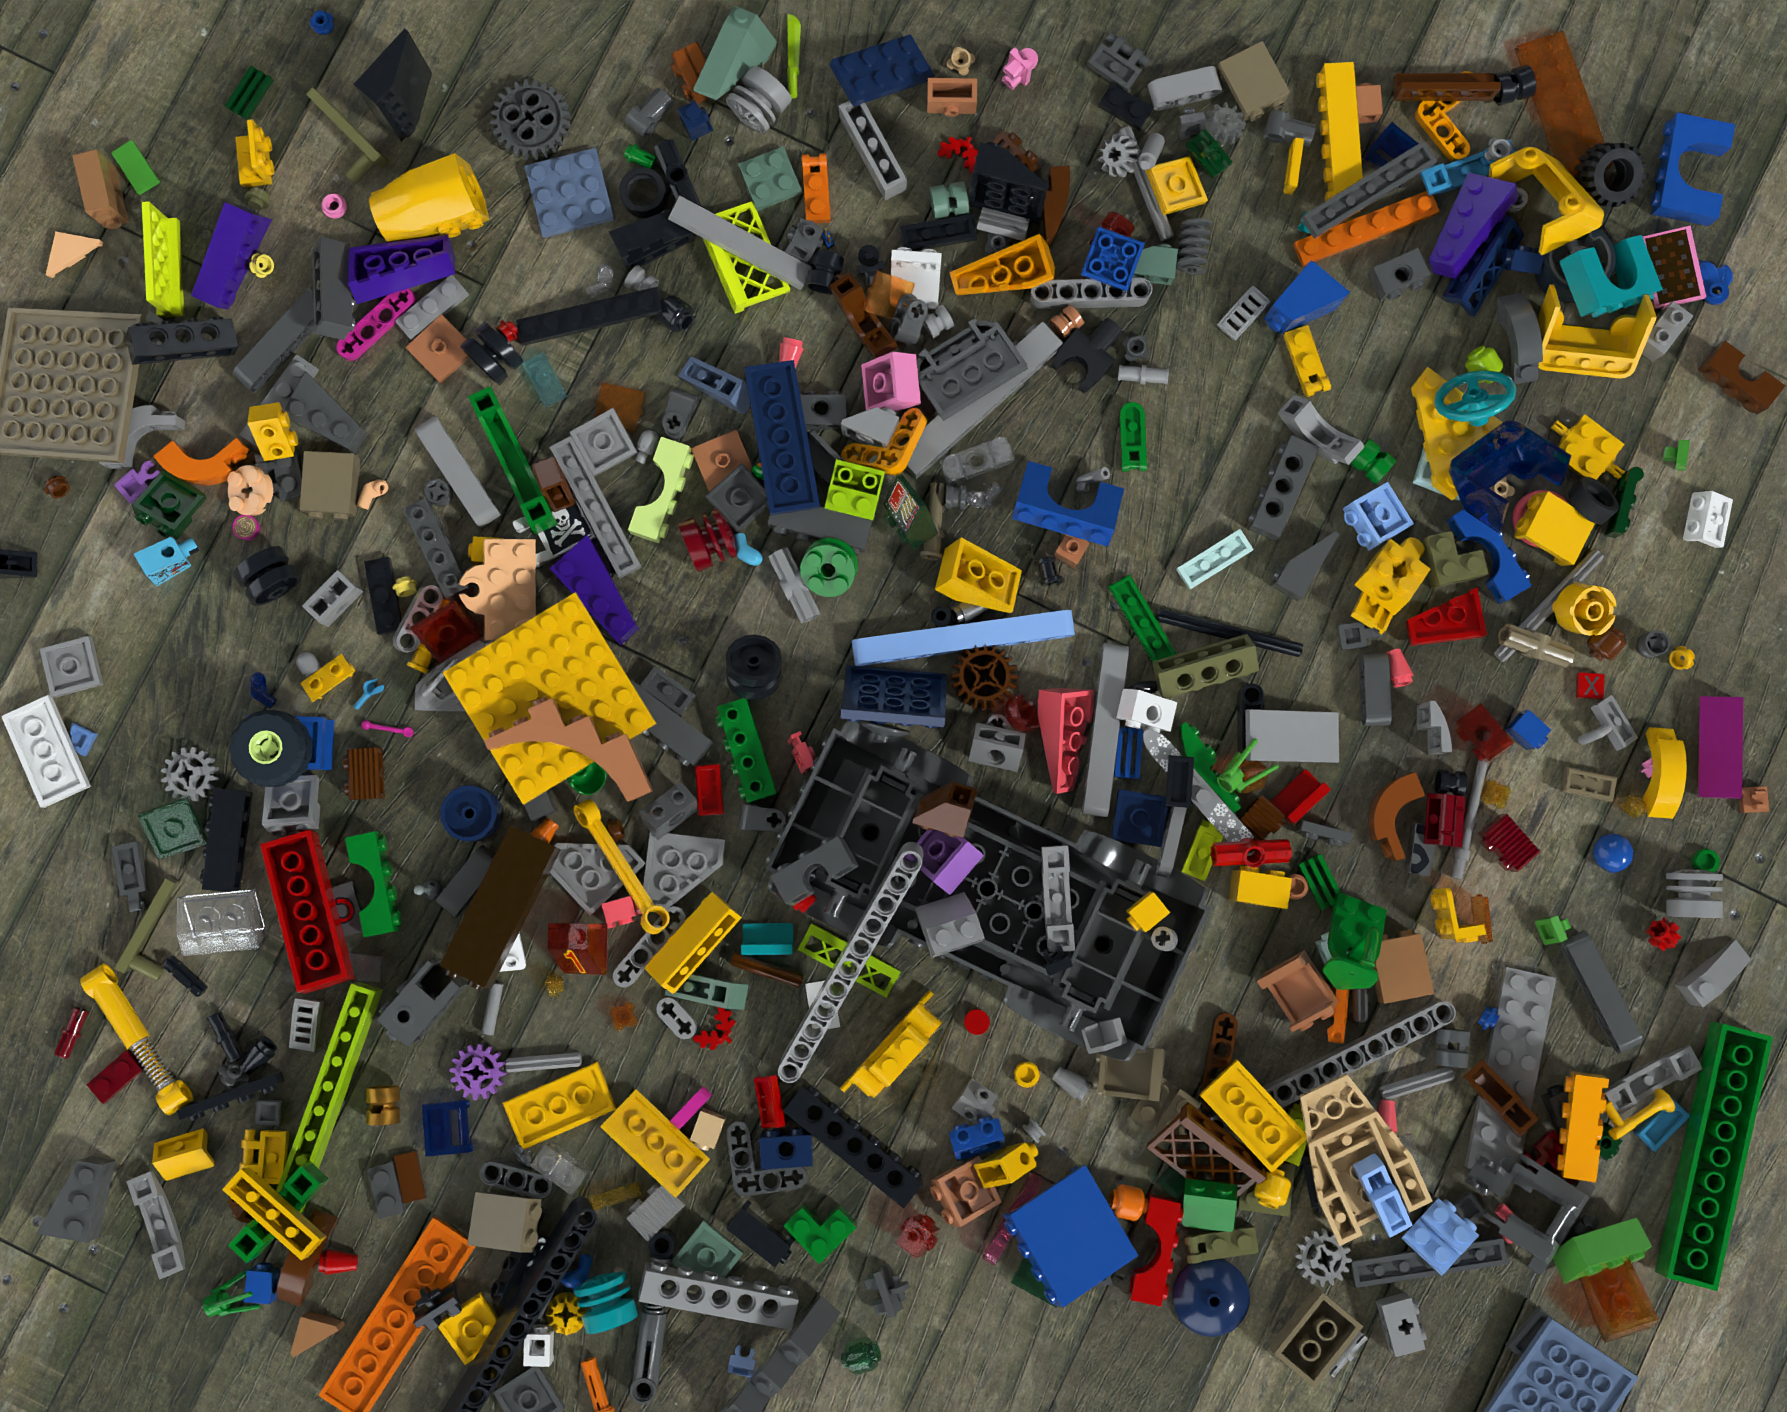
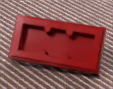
M721 765L695 766L698 816L724 814Z
M777 1075L755 1077L754 1084L762 1129L785 1126Z

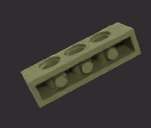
M1248 634L1151 662L1157 689L1162 698H1173L1185 692L1197 691L1209 685L1221 684L1227 680L1245 677L1259 671L1256 647Z

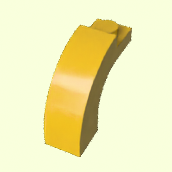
M1649 727L1646 732V738L1652 755L1653 767L1651 781L1643 796V801L1648 817L1673 819L1681 804L1686 783L1687 763L1684 742L1677 740L1674 729Z

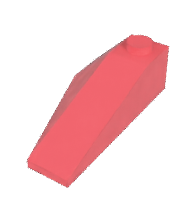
M1051 688L1039 690L1038 719L1053 793L1058 794L1074 790L1081 763L1078 755L1081 745L1086 744L1087 737L1084 736L1087 722L1091 723L1093 717L1094 690Z

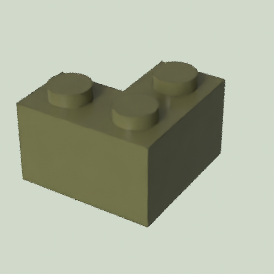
M1452 531L1427 536L1420 541L1425 548L1423 554L1425 565L1431 569L1428 572L1431 589L1479 579L1488 574L1483 550L1458 555Z

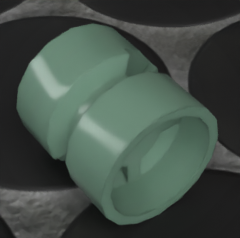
M964 181L950 183L948 187H945L943 184L929 187L934 219L948 217L950 212H953L954 215L969 213ZM948 197H953L954 200L949 202Z

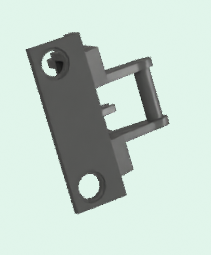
M1520 1154L1518 1158L1529 1167L1531 1166L1536 1169L1535 1174L1517 1162H1514L1509 1172H1506L1502 1167L1480 1155L1464 1182L1486 1196L1492 1192L1497 1197L1502 1198L1510 1183L1513 1182L1528 1193H1531L1534 1189L1561 1206L1545 1234L1512 1213H1509L1504 1223L1487 1212L1483 1214V1217L1499 1227L1498 1233L1534 1255L1528 1267L1542 1275L1594 1191L1595 1186L1588 1181L1579 1180L1576 1187L1523 1154Z

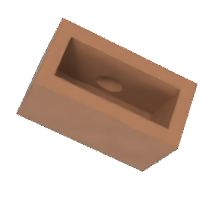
M928 78L927 113H943L946 116L976 114L977 79Z

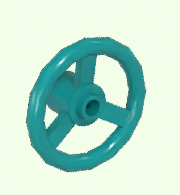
M1488 370L1472 371L1458 375L1445 382L1435 393L1434 406L1440 415L1449 420L1468 421L1472 426H1482L1489 421V417L1505 410L1515 399L1517 387L1510 377L1501 372ZM1478 381L1498 382L1505 387L1506 392L1505 394L1488 395L1486 390L1479 388ZM1462 384H1468V390L1462 395L1461 401L1445 405V397L1451 390Z

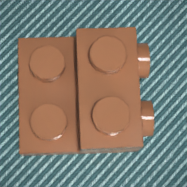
M975 1156L956 1168H951L930 1180L933 1185L930 1187L931 1195L936 1201L940 1200L944 1208L941 1211L942 1217L952 1227H961L1002 1203L995 1187L986 1189L983 1187L974 1167V1164L981 1161L980 1156Z

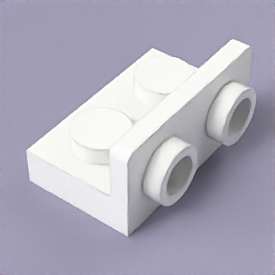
M1714 491L1694 492L1690 501L1683 540L1700 541L1714 548L1723 547L1733 499Z

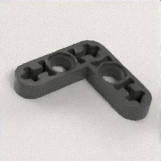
M743 1120L733 1121L729 1125L727 1141L733 1186L737 1194L752 1196L799 1189L805 1185L808 1173L804 1167L756 1169L749 1125ZM737 1125L740 1126L741 1130L746 1131V1133L742 1134L741 1139L742 1144L747 1142L748 1146L733 1148V1144H738L737 1135H732V1131L736 1129ZM739 1151L747 1152L749 1162L745 1165L738 1164L735 1161V1154ZM793 1170H797L798 1174H803V1177L799 1179V1183H795L794 1179H786V1185L782 1186L780 1171H785L784 1176L792 1175ZM766 1174H775L778 1178L777 1185L774 1187L766 1186L763 1181ZM755 1175H760L759 1185L761 1189H756L757 1184H751L748 1190H744V1187L738 1184L742 1181L743 1177H747V1181H755Z

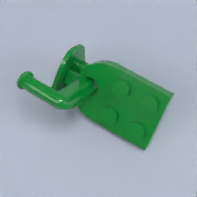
M1340 892L1335 897L1327 941L1328 950L1332 958L1323 966V973L1332 985L1339 990L1371 988L1378 981L1379 977L1378 972L1373 967H1375L1374 962L1380 955L1387 909Z

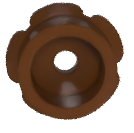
M51 476L46 480L44 492L57 499L65 496L69 492L70 487L64 476Z
M608 819V825L605 828L614 842L617 843L619 839L625 838L623 825L619 819L613 821Z

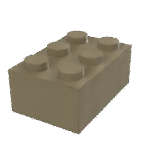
M1316 1286L1268 1347L1280 1360L1315 1388L1363 1326Z

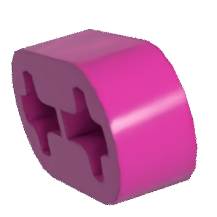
M703 1086L670 1122L679 1130L713 1094Z

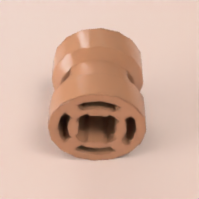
M1071 305L1065 307L1062 314L1059 316L1055 315L1049 320L1053 330L1063 340L1071 335L1073 329H1078L1084 324L1081 315Z

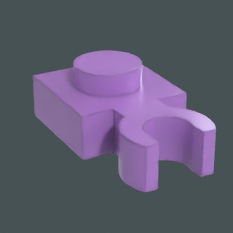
M144 462L139 473L137 470L132 469L114 484L130 504L135 502L149 486L148 483L153 481L160 473L159 470L153 474L149 473L150 468L155 465L153 462Z

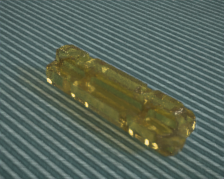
M637 1182L628 1184L626 1188L622 1186L606 1191L603 1195L601 1193L594 1195L590 1198V1202L594 1210L604 1208L605 1205L608 1207L626 1201L629 1197L630 1199L639 1197L641 1194L640 1186Z

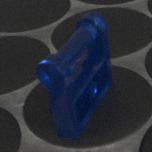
M1391 122L1362 158L1367 162L1370 160L1380 168L1387 164L1388 161L1377 153L1379 148L1395 159L1419 143Z
M469 1099L422 1105L425 1157L473 1151V1143H470L467 1110V1108H470ZM457 1109L459 1145H453L450 1110Z

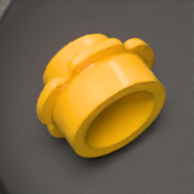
M1678 646L1671 652L1669 662L1675 669H1690L1694 665L1693 659L1695 655L1692 650L1686 649L1685 646Z

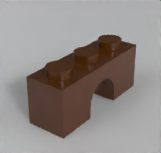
M1725 340L1712 350L1698 370L1703 373L1706 380L1720 386L1726 395L1740 401L1747 411L1759 414L1767 410L1784 389L1785 385L1767 371L1755 376L1752 381L1744 379L1739 373V364L1745 355Z

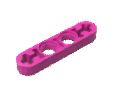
M408 288L387 295L355 325L354 330L350 331L344 340L340 339L338 341L337 352L348 361L358 359L396 324L395 320L415 305L416 297L414 293ZM401 294L407 295L408 301L406 303L400 300L399 296ZM391 302H393L398 307V311H396L394 307L390 305ZM384 309L392 311V316L388 321H381L379 319V314ZM365 326H372L374 329L373 335L369 338L361 336V331ZM355 336H357V338H358L361 342H363L362 345H360V344L354 339ZM347 344L352 346L354 350L351 354L348 351L346 352L345 346Z

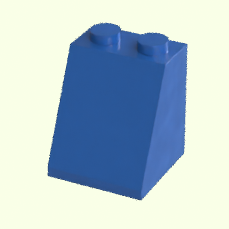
M1311 260L1273 304L1264 320L1267 321L1266 324L1271 330L1279 331L1283 335L1285 332L1335 311L1350 291Z

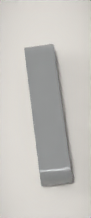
M1132 278L1129 289L1126 292L1092 279L1050 280L1031 288L1029 300L1032 306L1037 309H1064L1068 305L1074 308L1140 307L1148 302L1152 293V285L1145 278ZM1140 288L1145 291L1146 295L1142 297L1137 296L1134 293V289ZM1088 289L1093 290L1097 296L1089 298L1085 295L1084 291ZM1117 289L1120 291L1121 296L1113 297L1109 290ZM1068 290L1072 297L1063 298L1060 292ZM1044 291L1048 297L1039 299L1036 297L1035 292Z
M434 415L414 428L416 434L478 527L481 529L501 516L500 511L439 419Z

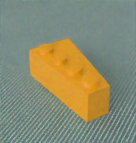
M1570 1071V1077H1565L1564 1092H1568V1103L1563 1102L1562 1118H1566L1565 1129H1560L1559 1144L1564 1145L1563 1155L1558 1154L1557 1170H1561V1175L1564 1178L1596 1182L1600 1156V1145H1597V1140H1601L1603 1132V1121L1600 1119V1114H1603L1606 1108L1605 1093H1602V1087L1608 1088L1609 1079L1603 1075Z

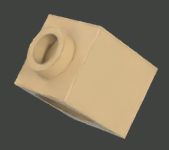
M702 1108L690 1141L695 1142L694 1146L706 1151L709 1148L714 1149L727 1116Z

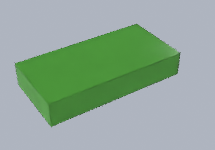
M133 140L111 152L139 195L160 183V180Z

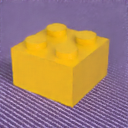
M1240 866L1239 870H1232L1228 900L1288 909L1292 878L1285 877V872L1265 870L1263 874L1259 873L1260 868Z

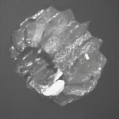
M1227 102L1223 104L1222 108L1218 104L1214 105L1213 110H1208L1206 113L1205 128H1207L1206 130L1213 136L1215 141L1220 140L1221 147L1225 145L1226 140L1232 145L1236 140L1235 138H1240L1243 134L1242 129L1246 125L1245 121H1242L1243 112L1236 113L1237 105H1234L1231 109Z

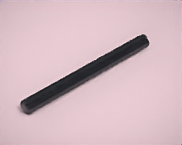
M1160 608L1157 613V621L1224 639L1248 634L1256 647L1295 657L1301 656L1303 651L1302 643Z

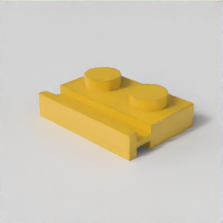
M1363 591L1351 613V617L1371 629L1373 627L1376 628L1381 635L1387 630L1393 616L1391 612Z

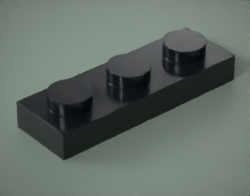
M973 214L900 226L903 247L910 248L912 251L977 240Z
M384 557L364 561L377 634L394 633L402 621L396 590L392 588L396 583L391 558Z

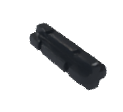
M175 956L168 957L164 961L163 968L169 973L173 972L172 976L187 989L191 988L190 992L196 997L204 994L208 988L202 980L198 981V977L184 964L180 965L181 961Z

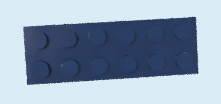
M794 360L744 367L769 515L819 508L818 492Z

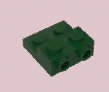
M163 469L135 500L132 508L135 514L134 517L140 524L147 526L150 523L156 527V531L162 537L169 538L172 536L178 539L192 523L191 516L207 498L205 493Z

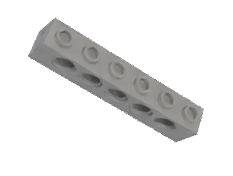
M654 1261L652 1264L645 1263L638 1292L639 1302L792 1330L799 1299L796 1291L791 1287L780 1285L778 1288L770 1287L763 1281L744 1282L742 1278L737 1276L723 1278L718 1277V1274L711 1271H704L702 1274L693 1272L691 1268L679 1266L677 1269L667 1267V1264ZM666 1280L675 1282V1285L670 1289L661 1286ZM691 1285H698L701 1287L700 1290L694 1294L689 1293L687 1291V1289ZM716 1290H724L726 1292L722 1298L712 1296ZM747 1294L751 1296L750 1300L746 1303L738 1301L741 1295ZM773 1299L776 1301L775 1305L770 1308L763 1306L766 1300Z

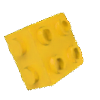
M1451 888L1433 889L1430 901L1432 908L1436 909L1438 919L1435 920V928L1438 935L1441 934V939H1454L1455 942L1468 943L1478 941V936L1486 935L1484 924L1458 926Z

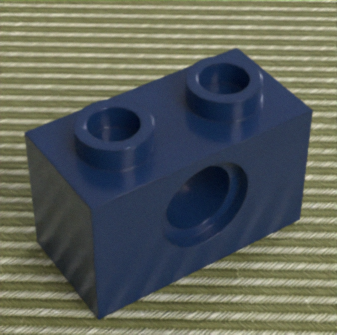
M794 1128L791 1129V1133L782 1134L778 1129L766 1130L765 1135L760 1136L761 1170L813 1166L812 1134L806 1132V1129ZM782 1142H790L793 1145L794 1151L790 1154H784L779 1146Z

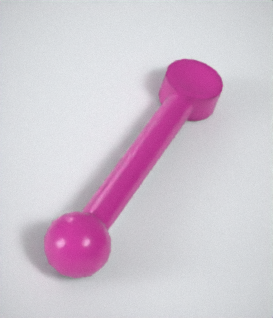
M364 720L361 723V727L364 730L372 728L401 733L406 737H412L414 734V730L410 727L402 729L372 724L368 720Z

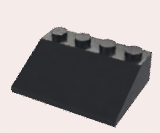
M404 28L353 85L379 123L402 142L414 133L419 122L432 72L410 33Z
M980 142L972 172L969 206L978 209L984 207L1027 218L1030 219L1029 222L1040 224L1048 185L1005 148H1001L1000 145L993 142H987L986 144Z

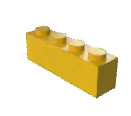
M711 892L691 916L684 921L683 925L674 935L667 940L658 953L650 959V962L644 969L660 986L674 994L742 917L722 898Z
M250 1167L240 1169L222 1189L300 1260L308 1258L327 1237Z

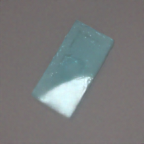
M544 352L522 363L545 408L568 397Z

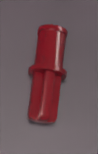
M72 1008L65 1028L61 1029L63 1033L54 1052L57 1057L64 1059L70 1057L78 1037L82 1036L80 1032L89 1011L82 1009L77 1019L80 1008Z

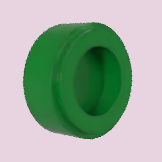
M1700 849L1692 855L1691 864L1694 870H1708L1714 873L1719 868L1720 859L1715 851Z

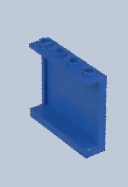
M1076 1165L1069 1170L1070 1174L1011 1213L1005 1212L1003 1214L1006 1222H1004L1006 1229L1012 1236L1015 1235L1020 1243L1017 1245L1020 1253L1025 1259L1028 1258L1033 1266L1031 1268L1032 1274L1046 1288L1044 1294L1047 1300L1052 1305L1055 1304V1306L1065 1307L1138 1256L1086 1165Z

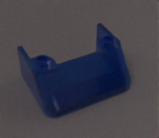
M1505 421L1453 458L1450 463L1449 474L1464 510L1499 533L1502 530L1509 501L1489 488L1510 473L1522 480H1529L1540 474L1560 487L1563 484L1571 455L1521 423Z

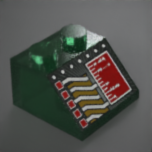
M902 473L899 474L883 503L887 511L884 517L891 528L897 527L896 533L902 543L908 542L914 550L936 536L938 532L925 503Z

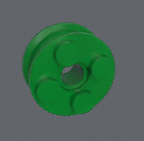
M832 537L819 539L810 545L802 559L800 566L802 580L817 595L824 597L841 595L851 587L858 571V559L853 548L845 541ZM824 564H832L835 567V570H827L824 567Z

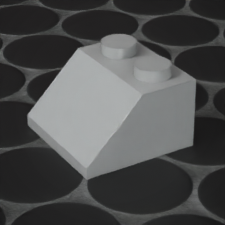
M875 407L843 419L841 422L842 435L861 444L887 448L899 424V417L896 416L897 413L887 407L882 409Z
M965 892L915 908L931 958L979 943L985 939L977 914Z

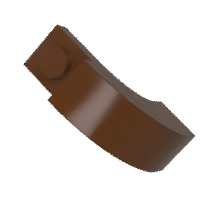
M851 273L846 274L829 285L843 315L868 353L871 352L875 358H878L898 348L896 341L873 312L861 285Z
M315 1208L308 1220L327 1237L304 1260H300L289 1250L277 1286L278 1299L299 1307L302 1306L313 1286L316 1264L338 1223V1217Z

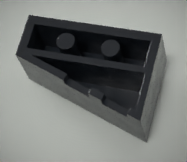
M668 208L657 215L609 231L628 273L637 265L642 267L694 241L691 231L668 219L673 208Z

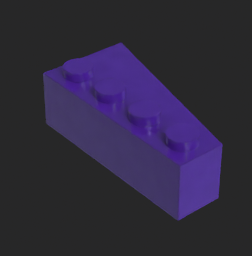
M1468 172L1429 258L1432 273L1457 279L1476 254L1477 248L1490 236V231L1497 222L1500 223L1506 215L1507 209L1511 204L1514 205L1519 198L1516 183Z
M225 202L191 296L217 308L229 309L235 301L236 293L249 268L251 257L257 252L272 219L248 208Z
M448 235L349 248L348 285L356 304L455 274V254Z
M588 535L550 567L553 573L572 593H577L585 608L620 645L639 630L634 617L622 598L592 539Z

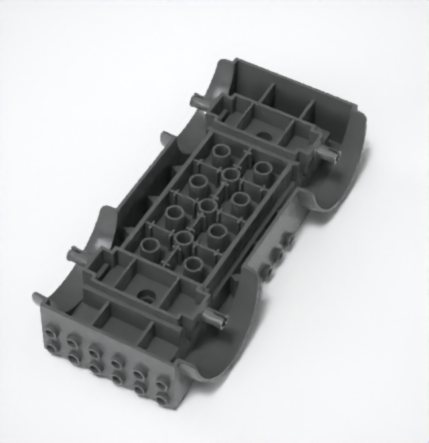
M847 721L841 731L833 728L831 734L827 733L821 746L823 751L820 757L816 756L813 762L814 766L810 768L812 774L809 780L805 779L799 793L802 795L798 803L794 802L788 816L791 818L787 826H782L777 836L779 840L776 849H771L766 859V863H768L766 869L773 872L772 875L777 873L776 869L786 863L792 864L799 860L798 856L801 853L810 849L814 851L821 846L820 843L830 836H839L844 839L859 867L837 880L829 876L825 867L816 868L815 879L809 882L814 891L813 895L817 899L805 913L849 935L856 928L901 847L908 842L916 843L927 831L912 823L921 798L951 782L970 786L972 776L962 768L902 737H891L889 742L874 739L875 733L865 728L860 721ZM976 796L963 838L984 856L951 895L919 870L876 945L891 948L899 934L910 938L909 942L922 949L924 946L928 947L915 908L965 892L977 914L985 939L979 943L938 957L945 960L949 957L956 961L955 965L969 971L972 968L979 972L978 976L990 982L995 979L1009 986L1004 998V1004L1009 1009L1039 1027L1086 1048L1081 1031L1082 1028L1103 1020L1120 1017L1128 1043L1097 1053L1128 1062L1133 1057L1137 1048L1145 1051L1149 1045L1156 1025L1164 1013V1008L1174 992L1175 984L1185 968L1187 958L1196 944L1199 932L1203 928L1211 909L1204 905L1208 889L1174 868L1169 878L1156 875L1157 859L1112 838L1090 830H1084L1075 844L1060 837L1061 834L1047 828L1046 830L1037 826L1038 823L1024 817L1023 819L1014 815L1015 812L1001 806L1000 808L993 805L992 801L982 796ZM870 825L878 830L877 838L871 841L863 836L865 827ZM1068 845L1069 885L1075 951H1063V955L1069 954L1073 967L1048 976L1044 967V963L1048 961L1043 956V950L1046 949L1048 951L1043 903L1041 847ZM899 875L892 877V879L898 883L905 881V879ZM770 878L768 889L782 899L772 878ZM984 881H989L993 885V892L989 896H984L980 892V885ZM1149 891H1152L1170 913L1146 933L1141 931V929L1136 931L1127 921L1129 915L1126 910ZM883 897L880 899L881 902L885 904H890L893 902L888 897ZM1033 903L1037 904L1040 908V913L1036 918H1030L1027 915V908ZM877 919L868 920L872 925L880 924ZM1158 927H1168L1177 934V945L1171 951H1162L1154 947L1151 937L1154 930ZM1164 932V937L1159 938V941L1164 943L1162 946H1165L1166 941H1170V936L1166 935L1167 932ZM1103 936L1109 940L1110 945L1106 951L1100 952L1095 947V941ZM1048 952L1051 957H1056L1058 952Z

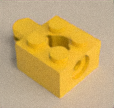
M1412 537L1405 539L1400 545L1389 539L1375 554L1354 585L1395 615L1410 601L1431 570L1420 561L1425 550L1423 544L1418 539Z

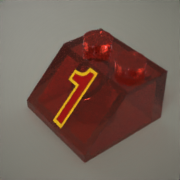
M548 923L547 949L563 973L606 975L607 923Z

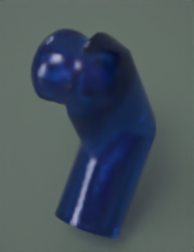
M261 672L252 674L249 682L251 696L271 709L276 704L277 699L267 692L265 675Z

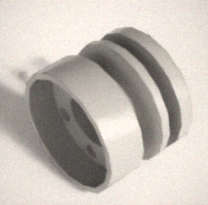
M751 66L742 78L744 87L735 86L734 93H730L726 97V103L743 123L761 134H766L770 128L769 124H774L776 121L773 112L782 114L791 103L792 98L786 88L770 73L758 66Z
M1684 869L1666 873V879L1678 880V886H1666V890L1678 892V898L1666 900V916L1723 918V901L1711 899V893L1723 891V887H1711V881H1723V874H1716L1708 870Z

